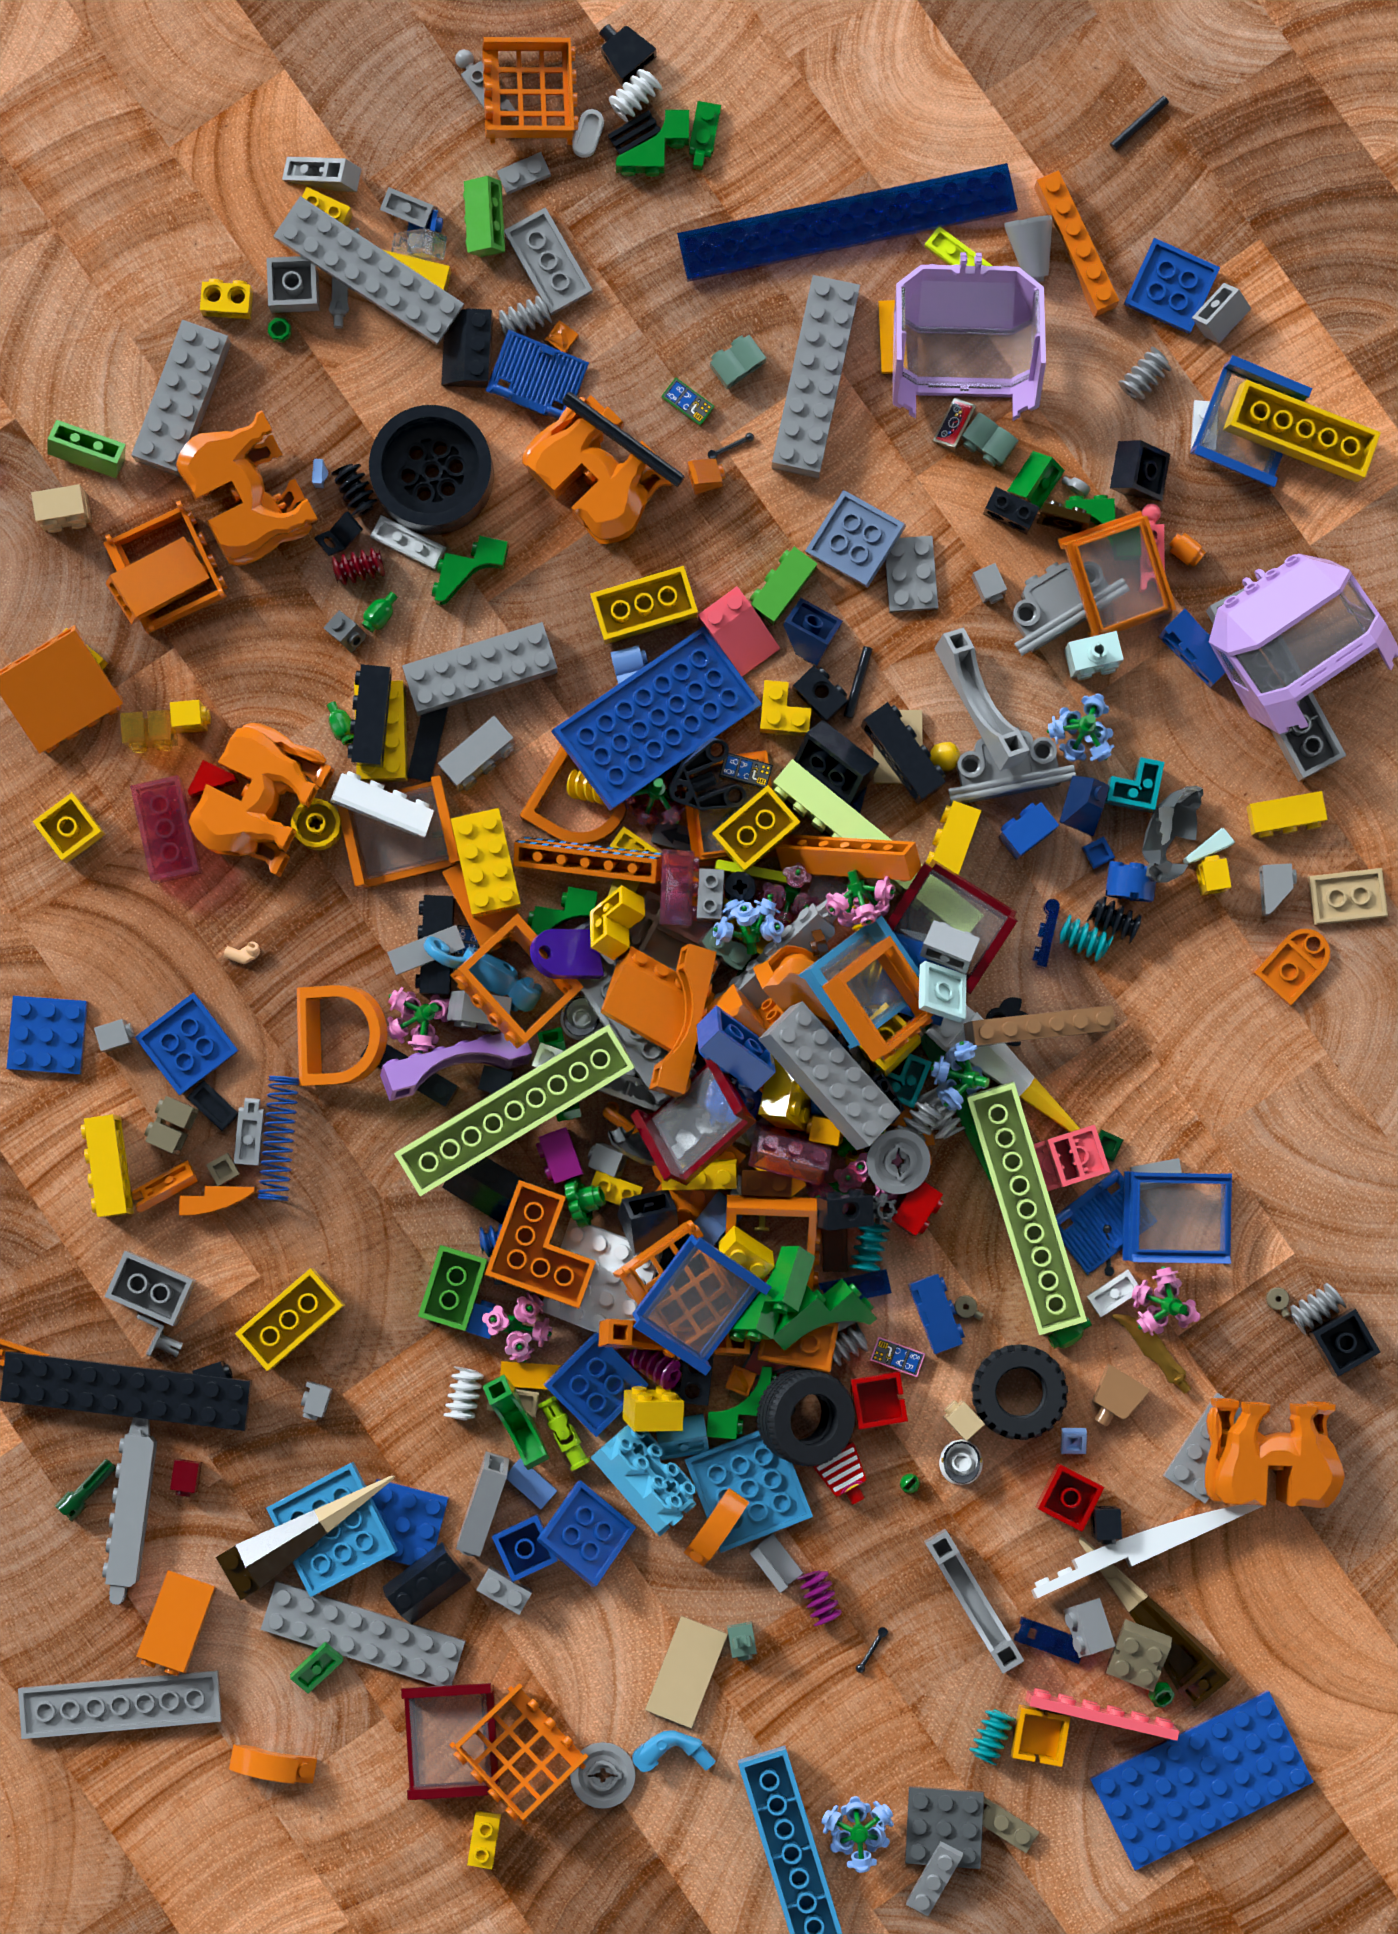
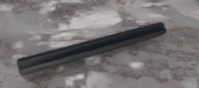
M568 392L563 397L562 402L564 405L673 485L678 487L684 481L685 476L573 393Z

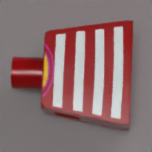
M853 1441L846 1444L845 1449H842V1452L837 1457H833V1460L822 1465L813 1466L836 1497L846 1493L852 1505L865 1498L858 1485L867 1481Z

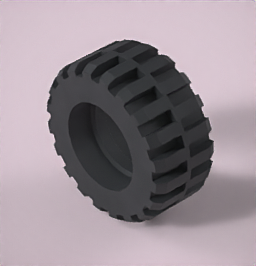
M1007 1345L991 1352L987 1358L983 1359L978 1370L976 1369L971 1387L972 1402L977 1415L989 1429L1009 1439L1028 1440L1029 1438L1042 1436L1046 1431L1049 1432L1054 1427L1053 1425L1060 1421L1063 1416L1064 1407L1066 1408L1068 1402L1066 1400L1068 1386L1065 1382L1064 1372L1060 1369L1056 1360L1050 1357L1048 1353L1028 1345ZM1018 1368L1033 1372L1039 1378L1043 1388L1042 1400L1039 1406L1031 1413L1020 1416L1006 1412L999 1404L996 1395L997 1384L1000 1378L1008 1371Z

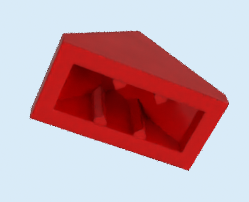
M202 760L187 791L189 796L194 798L203 795L206 784L216 789H221L239 782L234 774Z

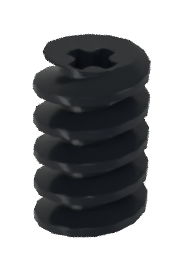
M348 464L331 473L332 476H337L335 483L341 485L339 492L346 493L343 496V500L350 502L347 505V509L354 511L351 514L354 518L361 517L372 511L373 505L378 501L377 499H369V496L374 493L373 490L365 491L364 489L370 484L369 481L361 482L365 473L356 472L361 467V464Z
M737 871L732 873L725 881L724 895L726 899H738V901L744 900L750 903L755 895L754 879L745 872ZM737 885H741L743 894H738V891L735 890Z
M1103 896L1100 900L1096 901L1086 922L1094 917V926L1097 927L1103 922V931L1112 927L1113 936L1120 931V940L1130 936V944L1141 925L1142 915L1138 914L1132 919V910L1123 914V905L1115 910V901H1111L1106 905L1107 897Z

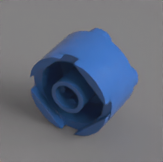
M1110 861L1105 896L1116 899H1130V901L1154 902L1156 882H1151L1146 877L1147 866H1144L1145 864L1130 862V865H1125L1123 862Z

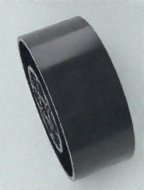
M421 405L400 412L382 427L370 451L369 474L379 503L392 520L416 533L442 535L457 531L472 522L482 512L490 498L494 483V468L487 441L471 419L452 408L440 405ZM443 445L447 447L446 453L443 455L435 454L434 450L437 446ZM421 450L423 456L419 460H414L410 457L413 451ZM455 463L463 466L462 471L459 473L451 472L450 468ZM430 468L439 470L438 476L434 478H429L426 473ZM406 473L415 474V479L410 483H406L403 481V476ZM446 486H453L455 488V492L451 496L442 494ZM422 491L431 492V497L428 500L422 501L418 498Z

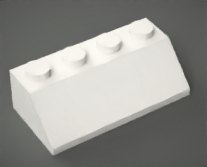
M350 771L347 772V775L343 773L340 775L330 802L420 839L425 837L434 810L429 809V803L416 799L415 803L406 799V794L397 790H393V793L383 790L384 785L372 780L370 784L360 781L362 776Z

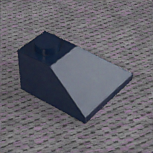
M800 598L783 626L795 654L806 662L817 666L825 655L843 620Z
M1072 775L1059 822L1086 835L1094 836L1110 785L1095 778Z

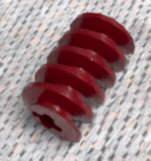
M371 547L368 556L364 550H360L359 558H357L354 552H351L350 560L344 554H341V562H338L335 556L332 557L337 584L338 580H340L346 586L348 578L354 584L357 582L358 575L362 581H366L367 573L372 579H375L376 571L382 577L385 576L380 549L379 553H376L373 547Z

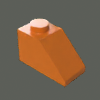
M716 458L688 461V475L695 495L722 487V479H725L726 476L722 464L717 465Z

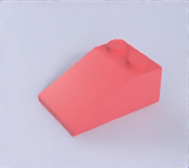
M737 586L698 614L700 624L707 629L742 677L780 650L777 642Z

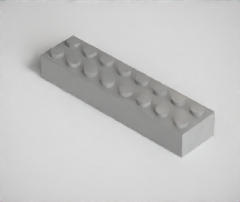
M816 275L812 276L773 455L772 469L819 478L858 300L859 284Z
M1244 588L1209 606L1206 612L1213 624L1217 609L1229 597L1237 596L1243 592ZM1281 634L1259 649L1235 655L1261 694L1287 687L1303 676ZM1312 692L1296 702L1309 724L1308 727L1291 726L1288 732L1281 734L1270 729L1298 782L1346 756Z

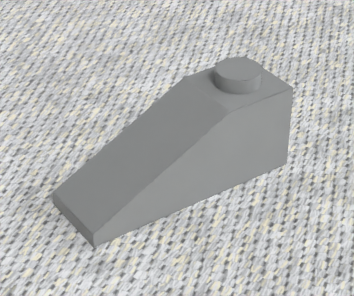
M287 157L282 180L333 191L357 192L362 169L346 158Z

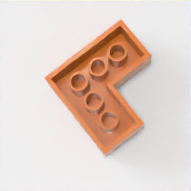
M519 1180L485 1276L580 1309L596 1261L550 1245L566 1197Z

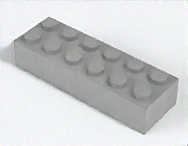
M185 320L181 321L131 454L136 462L181 477L176 462L185 444L192 437L196 436L231 346V341L227 335Z
M543 622L402 665L417 716L557 673V665Z
M803 1001L790 1006L758 1039L856 1150L870 1146L901 1113Z

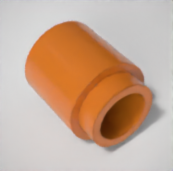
M1185 532L1182 536L1177 533L1169 544L1172 547L1170 552L1187 566L1190 564L1195 567L1206 553L1202 549L1203 546Z

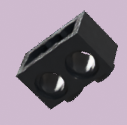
M995 487L983 514L1027 535L1040 507Z
M711 1355L710 1358L707 1360L712 1368L714 1359L713 1355ZM678 1359L682 1377L681 1382H678L675 1386V1393L684 1403L708 1406L712 1368L706 1376L701 1372L692 1373L688 1369V1363ZM689 1384H695L699 1387L700 1393L697 1397L689 1398L686 1395L685 1388Z

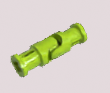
M553 1396L538 1404V1407L542 1408L548 1419L547 1425L553 1430L554 1438L561 1452H565L571 1464V1471L589 1463L591 1459L587 1458L580 1446L581 1440L574 1427L570 1423L568 1424L569 1417L567 1413H563L557 1398ZM572 1434L574 1435L571 1442L561 1443V1440L567 1439Z

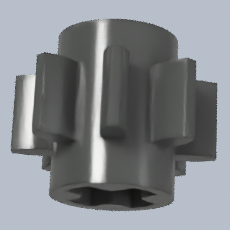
M881 1193L880 1198L873 1196L875 1224L882 1225L883 1220L891 1223V1217L898 1213L894 1207L896 1200H887L888 1194Z

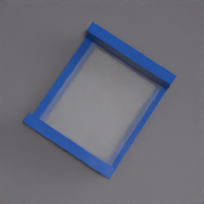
M1232 355L1230 360L1223 366L1190 454L1204 458L1274 488L1278 480L1275 474L1283 454L1223 430L1238 386L1247 379L1300 401L1308 399L1313 388Z
M1124 1171L1122 1260L1155 1263L1231 1264L1232 1173Z
M691 1234L632 1313L636 1320L634 1328L706 1376L712 1368L707 1360L760 1291L766 1295L772 1287L701 1237L697 1238Z

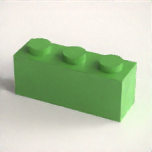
M490 176L464 181L463 198L465 200L464 220L466 224L467 253L485 257L505 252L501 181Z
M56 420L47 439L48 455L113 478H117L125 461L126 444Z
M795 546L791 551L786 550L779 559L780 566L776 571L774 569L770 570L764 579L767 582L762 590L757 588L749 599L752 601L751 605L756 613L773 626L817 569L818 563Z

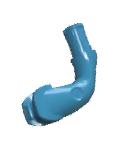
M674 1730L663 1731L653 1736L647 1742L637 1747L632 1755L634 1765L641 1772L652 1770L659 1764L658 1759L674 1746L682 1748L688 1756L691 1755L705 1771L716 1762L702 1746L703 1742L700 1739Z

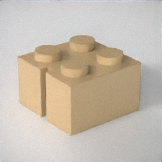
M80 484L31 492L35 520L44 531L56 533L62 531L64 527L71 526L72 529H80L86 527L87 523H92L88 494Z

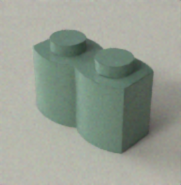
M750 335L737 337L731 343L732 347L726 351L721 349L711 357L710 368L726 390L766 363L765 355Z
M980 412L962 435L963 446L973 453L975 451L980 452L984 455L983 460L993 467L995 465L1001 467L1019 441Z
M708 927L698 940L699 945L702 948L717 952L716 956L726 967L733 970H742L752 956L747 954V948L732 940L728 943L722 941L720 946L716 945V937L713 936L714 927Z

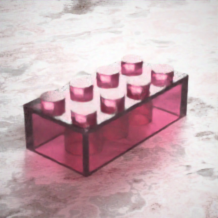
M176 775L131 785L130 788L150 881L158 884L203 874L195 835L189 824L190 812L182 778Z

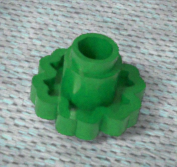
M579 1177L567 1179L565 1195L574 1221L576 1220L578 1227L590 1226L591 1220H593L592 1211L599 1210L601 1206L606 1204L604 1192L600 1186L595 1187L592 1185L585 1187Z

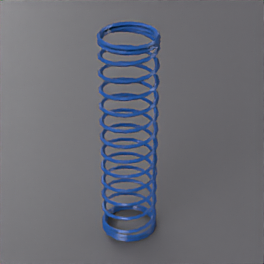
M269 1076V1081L283 1082L268 1084L269 1088L286 1092L269 1093L267 1096L287 1102L267 1103L266 1106L288 1112L266 1113L267 1117L284 1121L264 1123L265 1126L285 1131H268L263 1134L267 1137L287 1141L263 1142L262 1144L265 1146L283 1149L261 1152L263 1155L284 1160H265L260 1163L265 1166L285 1170L260 1171L262 1175L281 1178L260 1180V1184L282 1189L259 1190L258 1193L260 1194H258L257 1198L289 1201L288 1196L265 1193L289 1191L288 1187L265 1182H286L291 1179L265 1172L291 1171L290 1168L267 1163L293 1161L292 1159L267 1153L293 1152V1149L268 1143H293V1139L269 1134L294 1133L295 1130L269 1124L296 1123L295 1120L276 1117L271 1114H296L297 1111L271 1105L297 1104L298 1102L271 1095H297L299 1093L297 1091L274 1087V1085H299V1078Z

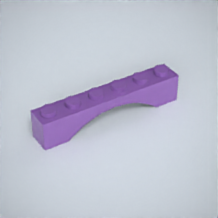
M502 1032L492 1036L491 1034H486L474 1041L468 1042L463 1040L456 1043L455 1046L447 1048L441 1046L429 1053H415L406 1059L389 1060L382 1066L380 1076L389 1101L413 1095L428 1077L449 1066L463 1063H483L507 1070L529 1064L532 1051L528 1041L517 1049L510 1041L505 1040Z

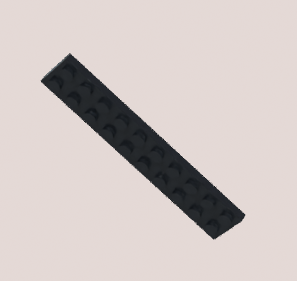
M6 1351L0 1401L245 1431L247 1428L252 1380Z

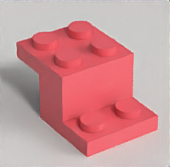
M1095 1124L1033 1144L1047 1191L1110 1172Z

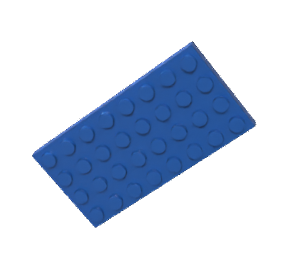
M703 626L556 726L551 732L611 811L650 784L654 779L660 777L687 758L706 741L717 737L756 710L762 703Z
M1268 1690L1180 1733L1177 1741L1167 1739L1090 1778L1135 1871L1314 1782Z

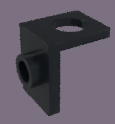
M345 512L330 530L316 535L314 539L328 556H332L346 550L363 531V528L349 512ZM324 539L330 540L334 548L329 547Z

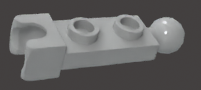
M460 50L455 56V62L460 68L466 69L461 74V77L484 109L483 63L480 61L474 65L473 54L469 50ZM500 95V111H516L505 95ZM510 117L513 121L518 119V117Z

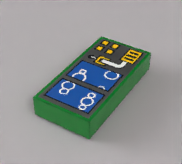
M678 378L673 380L661 396L664 401L699 427L715 408L713 404Z

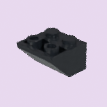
M669 1190L655 1191L621 1200L617 1216L634 1256L639 1255L679 1227L677 1209ZM680 1239L674 1243L675 1246H680Z

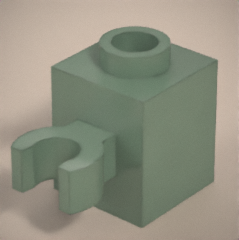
M752 1621L727 1626L732 1658L738 1657V1661L752 1659V1654H757Z

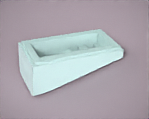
M1221 828L1185 857L1183 863H1194L1232 846L1235 841L1224 828Z

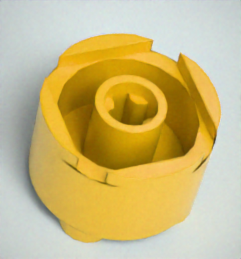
M314 798L309 808L300 803L291 819V827L297 831L295 837L309 849H328L341 838L343 830L338 810L328 801ZM316 819L323 822L318 830L315 827H311L315 824L314 820Z

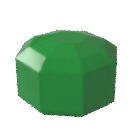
M274 318L269 322L268 334L274 342L284 343L291 337L292 327L285 318Z
M1164 1682L1157 1683L1154 1691H1149L1148 1693L1154 1706L1163 1708L1172 1702L1175 1695L1168 1683Z

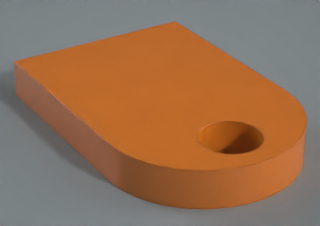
M1298 929L1290 933L1253 974L1286 1004L1291 1006L1327 966L1330 959L1328 942L1315 930ZM1309 938H1316L1319 941L1317 951H1311L1307 948L1306 943Z

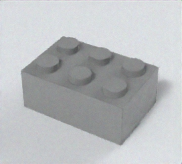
M493 716L443 758L438 765L460 792L463 789L468 791L477 783L476 778L482 773L487 775L496 767L494 763L499 758L505 759L511 755L516 744L511 734Z
M124 1251L105 1297L171 1326H177L197 1280L131 1251Z

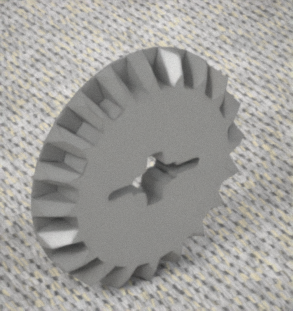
M902 1129L886 1131L871 1144L867 1153L866 1166L868 1175L876 1186L888 1193L904 1194L913 1191L922 1184L930 1169L928 1147L918 1135L911 1131ZM897 1151L899 1157L904 1159V1163H900L898 1169L895 1164L891 1163L892 1160L896 1159Z
M600 1742L585 1747L581 1753L583 1755L586 1753L589 1756L583 1762L586 1767L583 1770L578 1767L570 1775L574 1792L584 1803L595 1808H611L620 1804L629 1796L635 1783V1768L630 1756L621 1747L613 1743ZM601 1768H605L606 1773L617 1776L606 1777L605 1782H601L600 1777L589 1775L599 1773Z

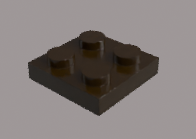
M1049 501L1048 503H1043L1037 524L1077 533L1087 529L1091 514L1086 513L1087 511L1082 508L1073 507L1069 509L1063 507V504L1059 502Z

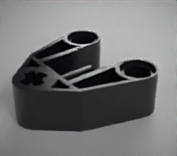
M711 738L679 764L668 785L667 792L669 797L678 803L700 810L734 808L743 805L747 798L746 791L741 786L733 783L720 788H714L696 796V792L717 784L712 771L689 779V775L724 760L729 753L727 743L718 738ZM715 743H720L722 746V752L718 756H712L710 751ZM678 785L682 788L685 787V790L682 791L683 796L681 797L677 794H674V792L677 791ZM732 789H738L740 793L739 799L735 802H731L728 798L729 792Z

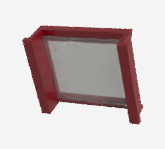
M932 859L930 864L924 862L888 919L887 924L893 933L897 932L923 942L934 920L947 923L955 929L970 932L980 938L977 950L966 973V992L971 994L1018 920L1014 918L1017 913L1015 910Z
M704 1058L707 1064L691 1078L690 1088L684 1095L677 1098L671 1096L652 1115L638 1109L630 1115L664 1181L668 1182L670 1179H673L687 1186L757 1122L749 1113L729 1075L721 1071L718 1064L711 1059L706 1060Z
M491 1683L401 1688V1698L404 1699L409 1771L407 1800L489 1795L487 1792L490 1790L484 1782L479 1784L470 1774L473 1770L466 1763L461 1765L453 1756L455 1752L450 1748L449 1744L451 1742L456 1744L495 1707L494 1685H491ZM493 1717L479 1730L491 1743L497 1739L496 1721ZM476 1734L462 1746L474 1760L488 1748ZM492 1752L478 1764L490 1778L499 1771L498 1758ZM499 1778L495 1781L498 1786H500Z

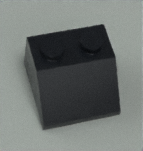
M1142 440L1118 441L1110 489L1128 496L1162 501L1170 453Z

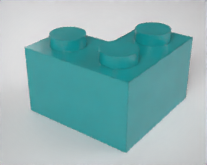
M1140 757L1137 760L1133 780L1111 776L1108 780V785L1110 786L1105 804L1152 813L1156 808L1165 762Z
M909 1054L906 1057L900 1075L890 1073L886 1077L901 1104L912 1109L915 1107L932 1062Z

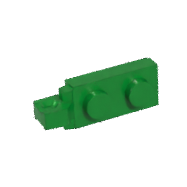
M697 102L689 145V154L695 155L693 169L703 170L705 157L711 158V154H713L721 112V105Z

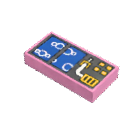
M878 1337L870 1360L917 1377L925 1353Z

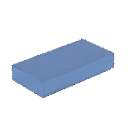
M521 1458L508 1471L506 1479L540 1509L558 1491L533 1468L527 1470Z

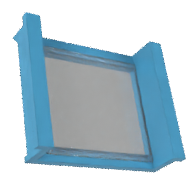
M882 915L874 923L860 928L798 975L806 980L849 1043L848 1047L850 1049L857 1045L859 1046L860 1043L821 986L874 944L888 936H891L918 978L920 974L919 969ZM877 959L846 983L877 1029L908 1005Z

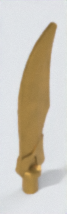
M1123 1314L1112 1315V1318L1129 1332L1143 1355L1158 1364L1170 1384H1177L1183 1394L1192 1389L1185 1380L1186 1371L1176 1363L1154 1331L1153 1336L1149 1332L1144 1333L1138 1328V1319Z

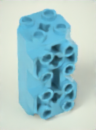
M626 1425L594 1453L591 1459L660 1537L670 1528L669 1523L671 1526H674L684 1517L682 1511L687 1513L696 1505V1502L693 1500L695 1486L675 1463H661L662 1448L648 1431L634 1432L629 1425Z

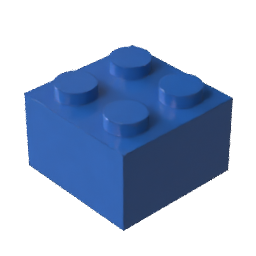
M1042 802L1037 805L1031 803L1019 814L1021 818L1016 821L1013 817L1000 829L1002 833L998 838L1015 860L1027 853L1059 826Z
M539 1514L533 1515L492 1535V1539L512 1582L559 1560L536 1541L545 1528Z

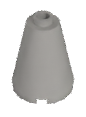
M1052 215L1004 223L1007 236L1020 268L1037 282L1045 281L1044 276H1049Z

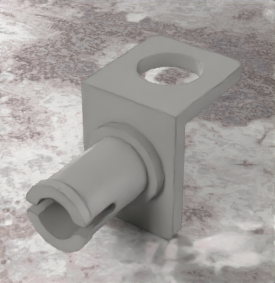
M138 1312L136 1315L138 1319L158 1327L146 1351V1355L150 1357L153 1349L158 1348L177 1357L179 1350L175 1348L181 1349L183 1343L163 1335V1323Z

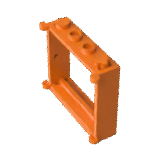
M181 500L176 502L178 508L114 538L110 534L105 535L107 541L104 542V546L116 571H119L130 565L122 545L183 517L217 587L216 591L157 619L154 613L141 619L140 622L148 634L227 597L224 591L228 588L223 576H217L214 570L218 565L212 553L207 555L204 546L208 544L202 532H196L194 524L197 521L191 510L186 511Z

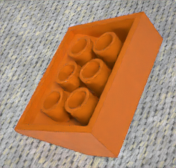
M630 946L616 964L600 1013L670 1052L679 1038L684 1023L685 1000L680 979L673 969ZM711 992L710 996L706 998L705 1007L708 1008L713 1001L714 993Z

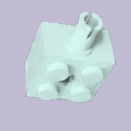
M1117 631L1069 642L1064 649L1070 677H1077L1078 680L1091 678L1092 674L1100 671L1102 675L1113 673L1124 660Z

